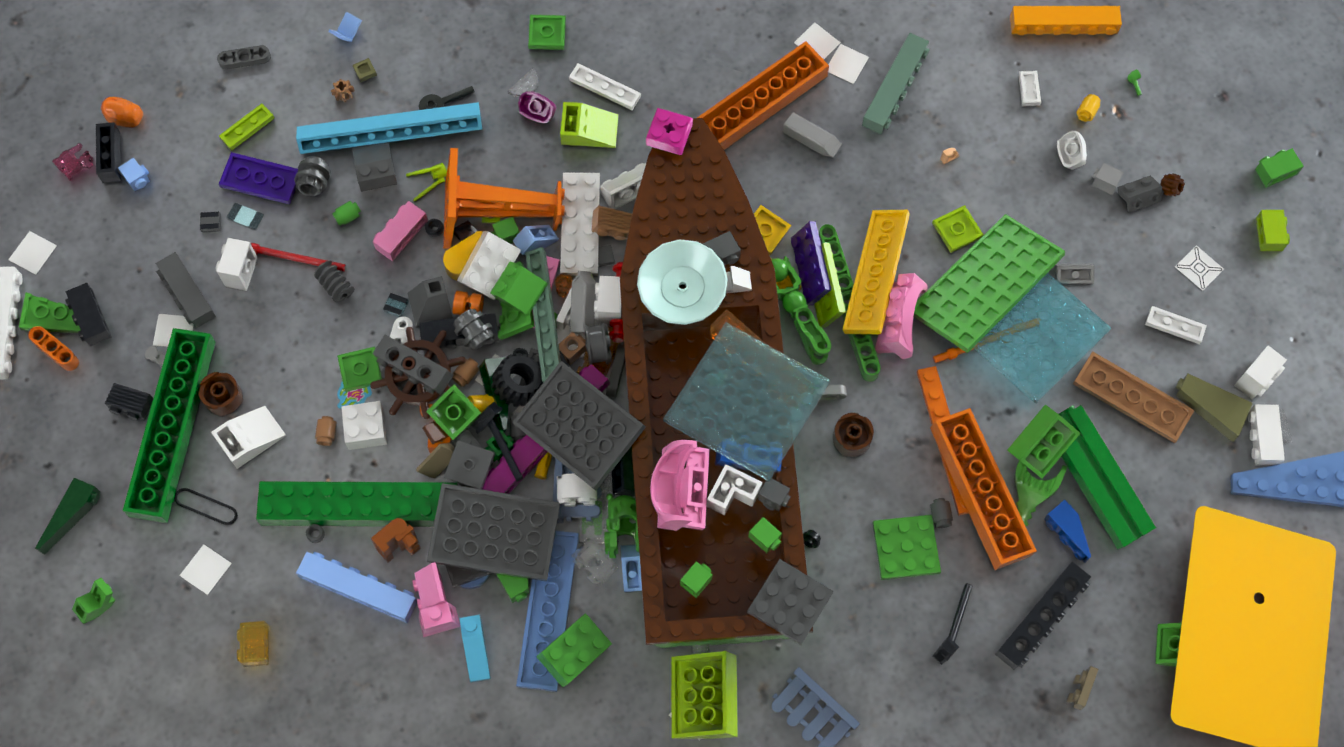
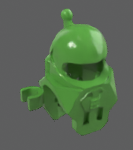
M607 494L608 519H606V528L608 532H604L605 554H608L609 551V558H616V554H618L617 537L620 535L632 536L635 539L636 551L639 552L636 499L628 495L613 498L612 494ZM630 518L635 520L636 523H631L629 521Z

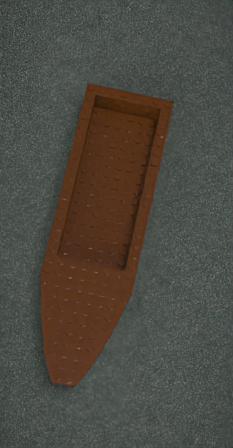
M693 118V125L682 155L652 147L648 155L633 208L620 275L629 414L646 426L632 444L646 645H654L661 648H671L674 646L700 647L762 642L763 640L780 638L789 639L748 614L747 611L779 559L807 575L775 268L748 198L724 149L703 118ZM730 231L741 249V254L736 263L724 265L725 271L730 272L731 266L749 271L752 291L726 293V296L715 312L702 321L687 325L667 323L652 315L641 301L637 287L639 268L647 255L663 243L681 239L697 241L703 244ZM682 284L679 288L685 289L686 285ZM722 374V377H727V381H725L726 386L710 388L707 380L711 379L710 375ZM721 415L727 419L728 430L724 434L714 435L710 432L708 423L713 416ZM720 423L714 425L718 429L722 427ZM693 440L697 441V447L709 449L708 498L724 466L715 465L717 445L723 441L737 445L746 443L783 452L781 471L736 470L761 481L762 487L768 477L790 488L789 496L791 498L787 506H782L780 511L766 508L763 502L757 499L753 507L734 498L725 515L706 507L705 529L697 530L682 527L674 531L657 528L658 514L651 500L650 485L655 466L662 456V449L673 441ZM763 517L782 533L781 544L774 551L771 549L768 553L763 551L748 537L749 531ZM695 562H698L700 565L702 563L707 565L712 571V580L697 598L680 586V580Z

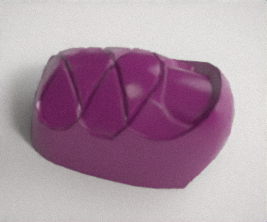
M526 91L521 94L518 101L519 113L539 123L551 121L556 111V105L537 92Z

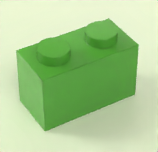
M1292 148L1287 151L1283 149L1277 152L1275 156L1262 158L1255 170L1265 187H1269L1298 175L1304 166Z

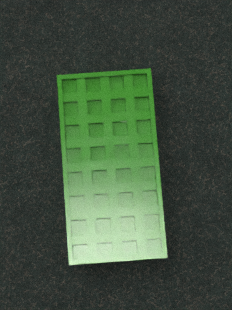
M1005 214L917 300L913 317L968 353L1065 256V250Z

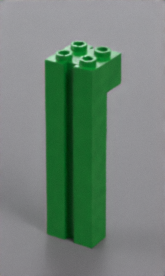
M1072 405L1059 413L1062 418L1080 432V435L1061 457L1117 549L1123 548L1154 530L1156 526L1082 405L1077 408Z

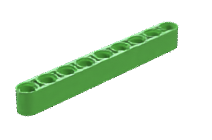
M825 224L819 230V238L821 244L830 243L831 250L836 252V254H833L835 267L842 269L837 271L839 284L844 283L847 285L845 288L841 287L844 302L845 300H850L854 284L836 229L832 225ZM823 234H829L831 237L826 238ZM844 302V304H845V311H846V312L842 315V317H843V320L845 321V317H846V313H847V309H848V305H849V304H846V303ZM848 334L862 378L868 382L875 381L881 368L870 334H862L864 336L862 339L857 338L856 334ZM867 351L870 355L864 356L861 352ZM872 368L875 370V373H869L866 369Z

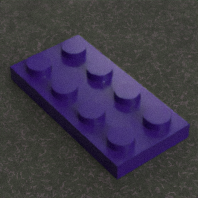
M231 152L219 181V186L290 205L297 186L294 178L298 169Z
M809 221L791 237V245L794 250L795 262L806 304L813 306L832 289L816 221Z

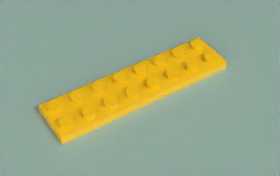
M908 209L872 210L842 329L844 334L882 333L890 292L893 287L910 216Z

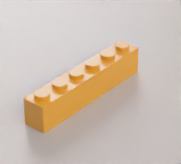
M1013 6L1010 14L1011 34L1113 35L1118 34L1122 25L1120 6Z

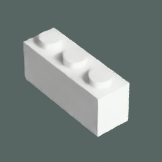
M1255 404L1248 413V422H1251L1250 440L1253 441L1251 454L1252 459H1255V466L1281 464L1285 458L1279 405Z

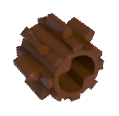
M1174 173L1164 175L1160 183L1164 195L1171 197L1180 195L1185 185L1181 175Z

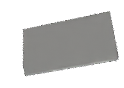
M1091 263L1056 264L1054 266L1056 284H1094L1095 265Z

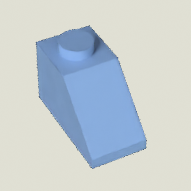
M550 225L525 226L514 238L513 242L517 248L521 249L520 253L526 255L525 252L540 247L546 248L557 242L559 238Z
M636 544L620 546L624 592L642 591L640 553L636 551Z

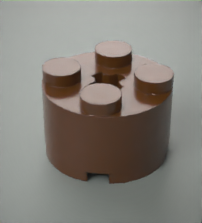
M213 372L201 381L199 397L211 413L223 417L233 413L242 404V390L232 375Z
M847 413L838 420L833 432V443L841 455L857 457L869 449L874 434L871 421L858 413Z

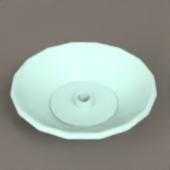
M679 239L663 243L647 255L639 268L637 287L641 301L652 315L667 323L687 325L704 320L718 309L726 296L728 278L723 262L712 249L697 241ZM684 284L686 285V288L681 289L679 288V286Z

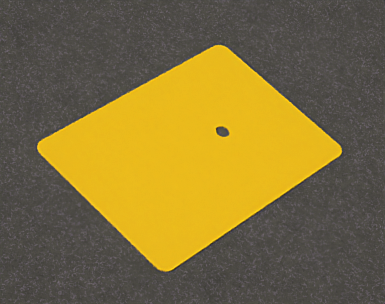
M1201 506L1197 508L1194 519L1170 713L1171 719L1176 725L1255 747H1318L1336 549L1330 542L1210 507ZM1255 593H1261L1264 596L1262 604H1257L1254 601Z

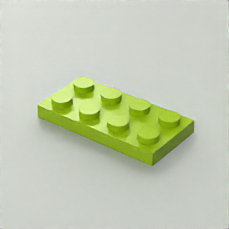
M822 243L821 246L832 290L814 304L818 323L822 328L828 327L846 312L830 243Z

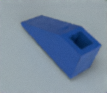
M1063 500L1044 518L1045 523L1051 531H1055L1060 536L1059 539L1064 545L1069 546L1073 550V554L1078 560L1086 563L1091 558L1079 514L1066 500Z

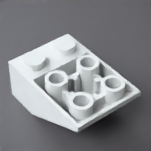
M266 406L233 418L211 432L237 469L286 436Z

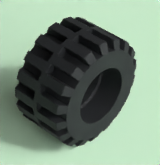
M515 353L514 356L510 354L501 361L492 376V388H496L494 391L495 395L499 394V399L501 401L504 399L506 401L505 404L510 405L512 403L514 407H518L519 404L521 407L525 406L543 384L541 368H539L540 363H535L533 357L528 358L527 354H522V356L519 353ZM510 374L521 376L525 380L526 386H520L513 382Z

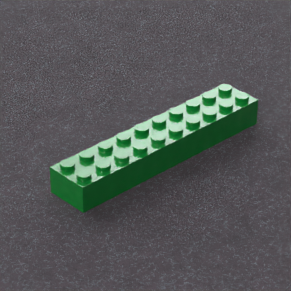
M177 328L172 330L123 507V512L130 518L168 523L200 403V384L203 378L207 376L216 343L209 333Z
M259 481L256 520L261 526H310L318 524L319 526L385 527L392 520L401 518L407 523V526L433 527L442 483L458 486V483Z

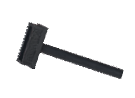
M493 402L471 426L476 430L477 434L489 426L515 480L521 481L523 476L494 421V418L503 408Z
M966 583L949 636L933 654V657L941 665L948 661L959 648L955 641L973 587L971 584Z

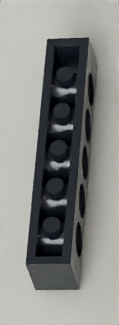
M1072 561L995 655L1013 670L1018 666L1022 668L1029 660L1027 657L1030 651L1034 653L1041 645L1039 642L1041 637L1047 638L1054 629L1051 625L1055 621L1059 623L1066 615L1063 612L1067 606L1071 608L1078 599L1075 596L1080 591L1083 594L1090 584L1087 581L1091 576ZM1065 584H1071L1073 591H1068L1065 588ZM1053 598H1058L1061 601V606L1055 605ZM1046 613L1049 616V621L1043 620L1040 614ZM1028 628H1034L1037 631V636H1032L1028 632ZM1017 642H1020L1024 645V651H1020L1017 649Z

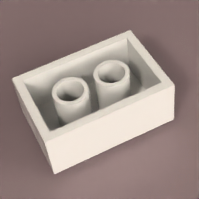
M483 231L457 281L495 300V297L490 293L508 263L510 261L515 262L521 249L488 231Z

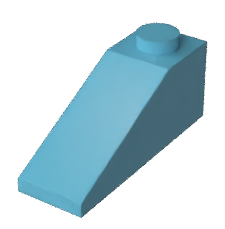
M480 615L459 618L470 682L491 679Z

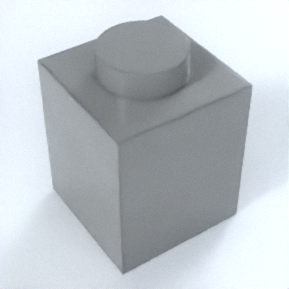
M1103 163L1100 169L1096 168L1092 176L1095 179L1092 186L1112 195L1124 172Z

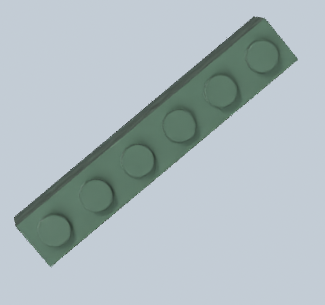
M909 33L864 115L862 126L879 134H882L884 129L888 130L892 122L890 119L892 114L896 115L900 106L898 105L899 101H903L907 94V86L911 87L915 79L913 77L914 73H918L921 69L922 58L926 59L929 54L928 40Z

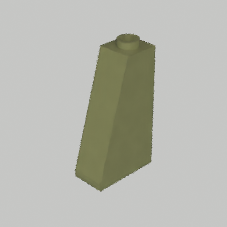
M1187 373L1184 379L1180 378L1176 385V389H1178L1176 397L1195 410L1198 415L1225 437L1234 442L1241 433L1253 403Z

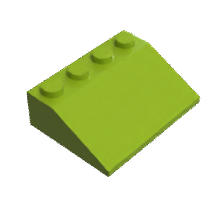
M727 651L671 657L672 739L738 737L737 655Z

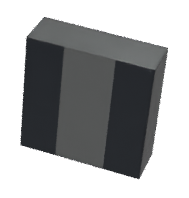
M219 211L200 212L201 232L220 231L221 214Z

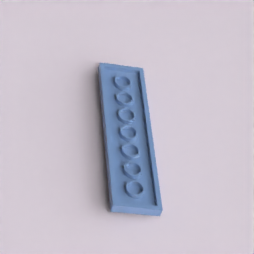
M555 531L547 581L532 579L516 684L519 688L553 692L558 690V682L536 656L566 630L579 533Z

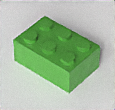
M585 613L536 657L556 681L564 687L612 643Z

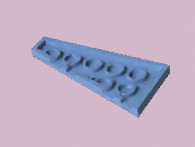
M1344 451L1233 473L1231 475V494L1344 507Z

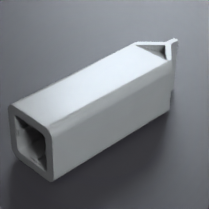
M794 112L784 124V134L823 156L833 158L842 146V143L834 135Z
M578 271V275L572 281L570 332L585 333L584 324H587L588 327L595 326L594 301L596 300V281L591 276V272Z

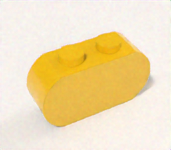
M483 231L475 232L445 251L443 256L444 266L448 276L453 280L457 281Z

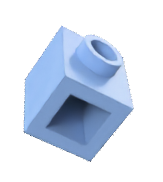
M134 158L118 167L134 191L144 188L150 182L147 177L149 174L148 170L143 164L140 166Z

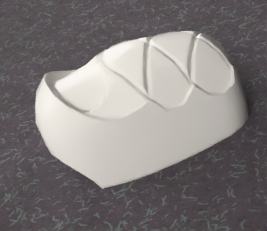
M1070 131L1064 134L1057 141L1060 160L1068 169L1081 168L1086 164L1087 156L1084 138L1077 131Z

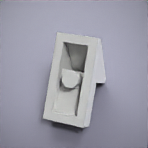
M731 266L730 272H726L728 278L726 293L752 291L750 272Z

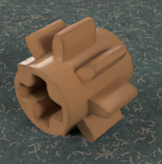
M340 79L333 83L335 89H332L331 92L335 96L336 101L346 102V100L353 98L351 92L355 90L349 80L344 81Z

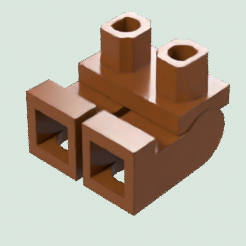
M401 518L392 520L371 537L375 549L387 563L394 558L392 552L397 548L401 551L406 549L411 556L421 548L418 544L419 541L417 540L414 528L411 525L407 526V523Z

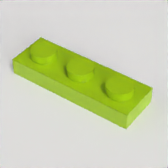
M261 103L220 134L219 137L232 151L275 119L274 115Z

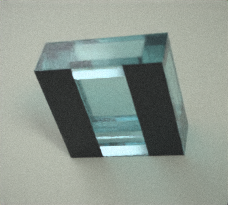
M390 293L383 310L392 315L402 317L409 301L407 298Z

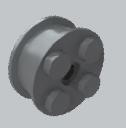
M601 322L598 326L590 327L584 324L589 366L592 363L605 362L608 364V362H612L607 323L603 324Z

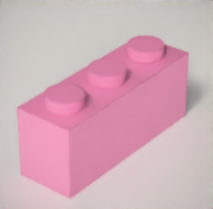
M410 201L402 205L396 216L389 219L386 227L375 235L373 240L375 249L393 261L428 222L426 213Z

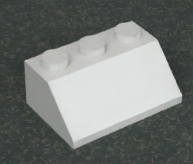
M646 163L638 164L633 170L622 172L617 178L609 179L600 186L601 195L609 208L617 209L636 199Z

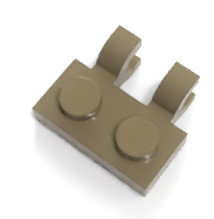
M1090 666L1086 671L1083 670L1081 675H1076L1073 683L1076 685L1081 684L1080 689H1076L1074 693H1069L1066 702H1073L1074 708L1082 710L1086 706L1099 669Z

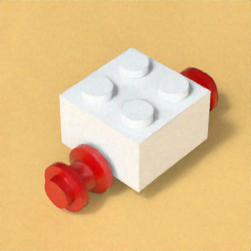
M618 262L613 266L616 276H600L599 283L595 284V319H598V325L603 322V324L607 323L608 327L613 328V331L609 332V337L613 342L617 343L624 341L620 293V275L623 262Z

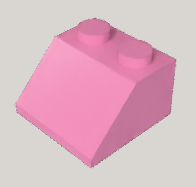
M436 562L414 573L416 580H412L415 592H419L420 599H417L419 611L447 602L441 574Z

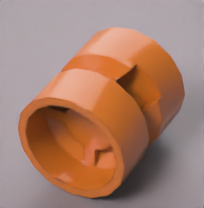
M456 291L452 313L454 315H461L469 309L482 312L484 295L477 293L469 295L468 292Z

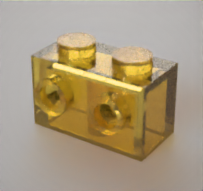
M265 621L240 623V629H237V640L240 641V649H237V661H240V664L244 667L269 665V625Z

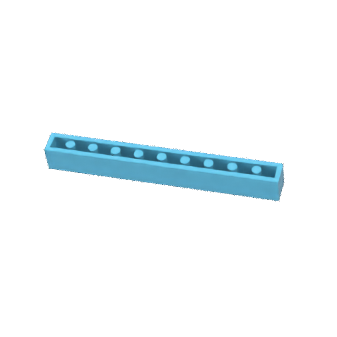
M479 102L298 126L296 140L300 154L482 130V120Z

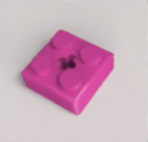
M657 108L646 136V145L682 155L693 125V118Z

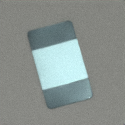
M234 203L227 218L256 229L264 214Z

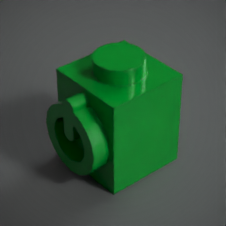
M501 430L500 433L511 452L514 449L513 445L515 442L510 435L506 436ZM493 436L486 441L487 447L484 449L494 452L493 462L496 460L499 462L503 454Z

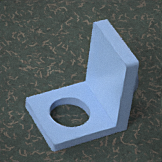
M346 12L338 30L329 29L328 32L341 40L352 42L362 20Z

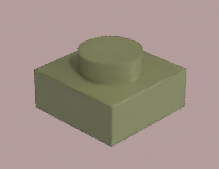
M369 58L352 65L360 82L377 76Z

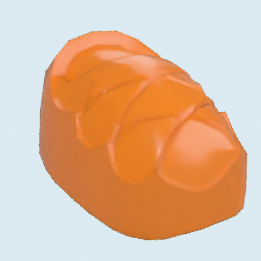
M108 97L103 100L101 105L102 114L107 122H114L117 126L136 127L143 116L140 106L123 98Z

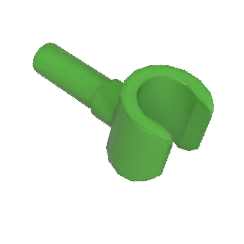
M1136 69L1128 75L1127 79L1130 83H1133L1137 95L1140 96L1142 93L1137 80L1141 78V74Z

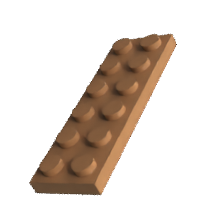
M1093 351L1073 382V385L1173 443L1177 442L1195 411Z

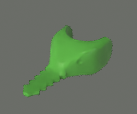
M1020 460L1018 461L1014 474L1018 495L1016 505L1025 526L1029 525L1027 520L1032 518L1031 513L1036 511L1035 507L1053 496L1058 490L1067 466L1062 465L1058 475L1053 479L1039 480L1028 472L1026 465Z

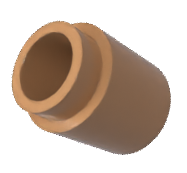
M472 358L466 359V362L458 365L453 372V381L462 387L469 384L479 371L478 363Z
M322 416V419L317 420L316 444L322 446L332 445V442L335 440L337 425L333 417Z

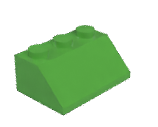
M1045 404L1007 451L1043 479L1080 435V432Z

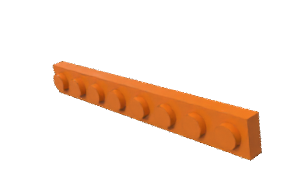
M936 366L917 370L931 424H933L935 420L950 415ZM940 451L958 516L969 514Z

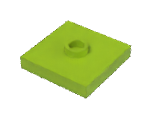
M965 205L932 222L950 253L979 240L984 235Z

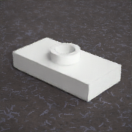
M1019 71L1018 78L1022 106H1040L1041 96L1037 71Z

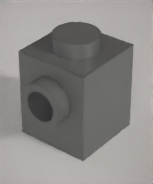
M768 477L758 494L757 500L763 502V505L770 510L780 511L781 507H786L790 501V488Z

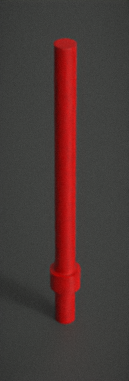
M251 243L256 255L263 254L315 266L328 261L261 247L260 244ZM332 262V265L337 266V270L345 271L346 264Z

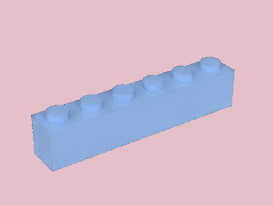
M306 552L296 572L299 578L408 623L417 604L414 593L405 589L403 592L399 591L395 585L389 582H385V584L380 583L378 578L367 574V576L361 575L360 571L356 568L349 567L347 569L342 567V563L332 559L330 562L324 559L325 556L318 552H313V554Z

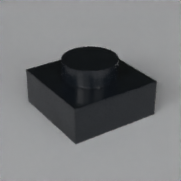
M467 220L455 227L453 233L461 242L477 232V230Z

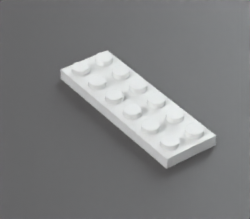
M563 173L565 195L562 205H564L565 210L561 227L560 275L577 276L578 271H588L592 273V276H598L599 235L591 230L593 210L600 202V173Z

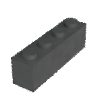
M176 252L155 263L159 268L156 271L162 281H167L168 284L165 287L170 295L175 294L177 297L174 301L180 310L184 308L186 311L183 316L189 324L193 323L197 329L216 317Z

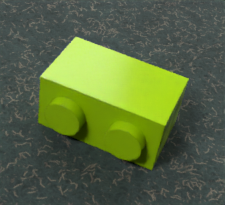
M1261 210L1256 217L1260 251H1283L1290 242V235L1286 229L1288 220L1284 215V210Z

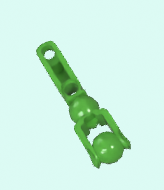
M784 256L783 260L779 258L772 259L776 282L783 281L789 276L793 287H786L785 289H779L777 286L778 300L782 301L784 309L791 314V319L794 318V325L811 362L815 365H822L827 361L828 353L831 350V342L824 329L819 326L813 313L808 309L805 296L798 291L801 279L794 267L791 266L789 258ZM805 316L808 320L801 321L798 317ZM814 353H815L816 355H818V356H823V358H822V359L816 358V357L814 356Z

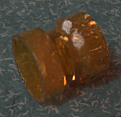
M567 273L559 274L555 279L556 292L562 298H567L572 288L573 278Z

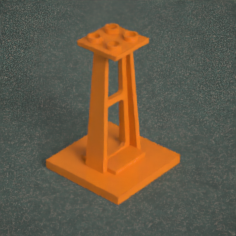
M450 148L445 181L443 249L451 248L457 217H553V231H557L558 225L562 224L565 210L564 205H562L565 189L561 188V181L557 182L554 194L461 182L460 175H457L458 148Z

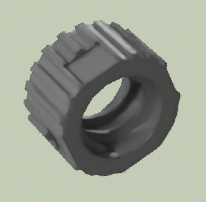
M312 524L306 530V536L312 543L321 542L325 536L323 528L318 524ZM314 530H318L319 536L312 537L311 533Z

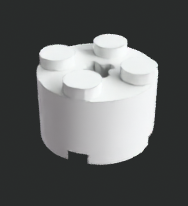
M575 473L563 474L561 477L557 476V501H559V504H564L565 507H575L576 503H583L585 506L595 505L597 490H594Z

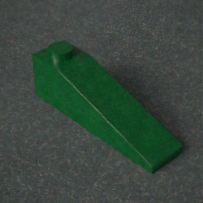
M506 357L484 359L479 366L484 390L487 395L494 398L495 403L499 407L503 408L494 418V421L499 431L505 432L507 430L509 405L505 404L506 401L504 399L502 401L499 399V394L495 395L494 391L496 388H492V376L501 361Z
M73 478L35 549L45 555L92 509L93 505L100 498V491L91 484Z

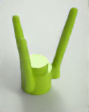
M443 163L406 174V177L430 172L432 179H437L436 182L413 199L414 202L440 183L445 182L444 177H446L447 170Z

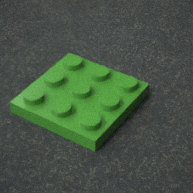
M932 515L875 520L872 522L881 580L941 573Z

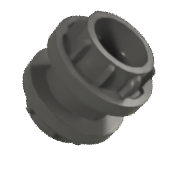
M315 156L302 160L299 163L298 172L294 178L298 190L307 196H316L324 192L327 187V180L331 174L329 165L323 159Z
M469 309L457 317L453 323L455 334L457 336L463 334L465 340L462 343L465 347H470L472 350L479 349L493 337V332L491 331L493 327L490 323L483 324L481 320L484 315L481 311L477 312L475 309Z

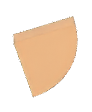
M948 148L942 152L940 160L943 164H946L958 158L959 153L955 148Z

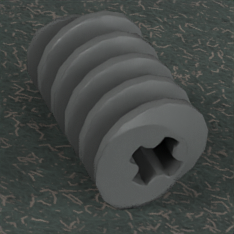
M330 260L319 265L314 272V276L323 285L327 293L332 296L333 301L340 302L351 296L355 289L352 286L349 287L350 282L345 281L346 277L341 276V271L337 270V266L332 265Z

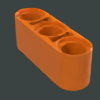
M36 326L29 331V339L36 347L63 369L72 371L78 367L79 360L75 354L43 327ZM57 346L54 351H51L53 347ZM71 357L69 361L64 362L66 358Z

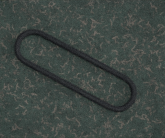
M181 488L175 493L174 499L177 505L216 522L230 525L237 519L236 509L188 488ZM182 491L191 492L231 509L235 516L232 521L224 522L181 504L177 499L178 494Z

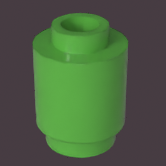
M348 201L336 208V211L332 214L339 226L360 217L358 213L361 210L356 202Z

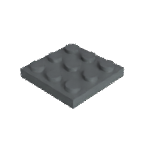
M779 559L747 613L799 645H802L834 591Z

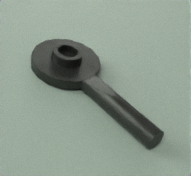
M469 86L443 98L435 94L426 95L419 102V110L444 107L447 103L474 93V89L472 86Z

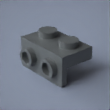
M1151 175L1117 187L1118 194L1127 202V211L1130 213L1162 201V186Z

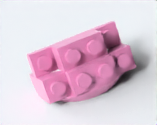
M915 273L898 274L897 282L893 283L882 333L878 334L875 346L877 353H895L901 359L912 357V324L915 306L920 294L927 292L928 288L927 284Z
M677 440L662 449V456L655 466L650 485L651 500L658 514L657 528L674 531L682 527L697 530L705 529L709 449L697 447V441Z

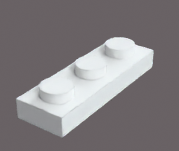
M1154 306L1150 308L1145 323L1149 327L1199 345L1202 342L1207 326Z

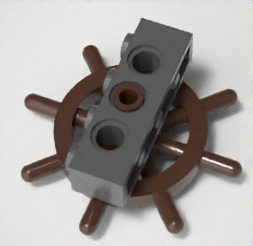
M412 327L406 328L408 342L404 344L387 335L383 336L372 354L377 358L376 362L385 367V378L371 382L370 387L377 389L387 386L389 391L397 398L389 410L390 415H396L401 405L406 403L409 405H421L423 418H430V415L426 412L429 409L428 403L436 400L443 392L450 388L448 384L453 377L451 367L466 362V358L463 356L448 360L446 354L439 348L447 335L446 331L441 330L433 343L426 340H415ZM418 350H425L427 352L423 356L418 353ZM434 354L438 357L440 363L431 361ZM408 380L402 391H400L396 383ZM414 385H417L418 395H409Z

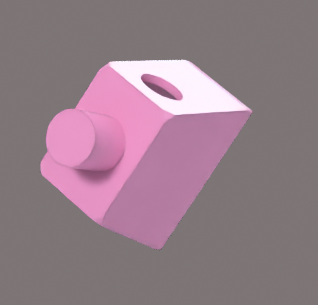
M448 602L421 609L419 612L423 637L461 627L456 607Z

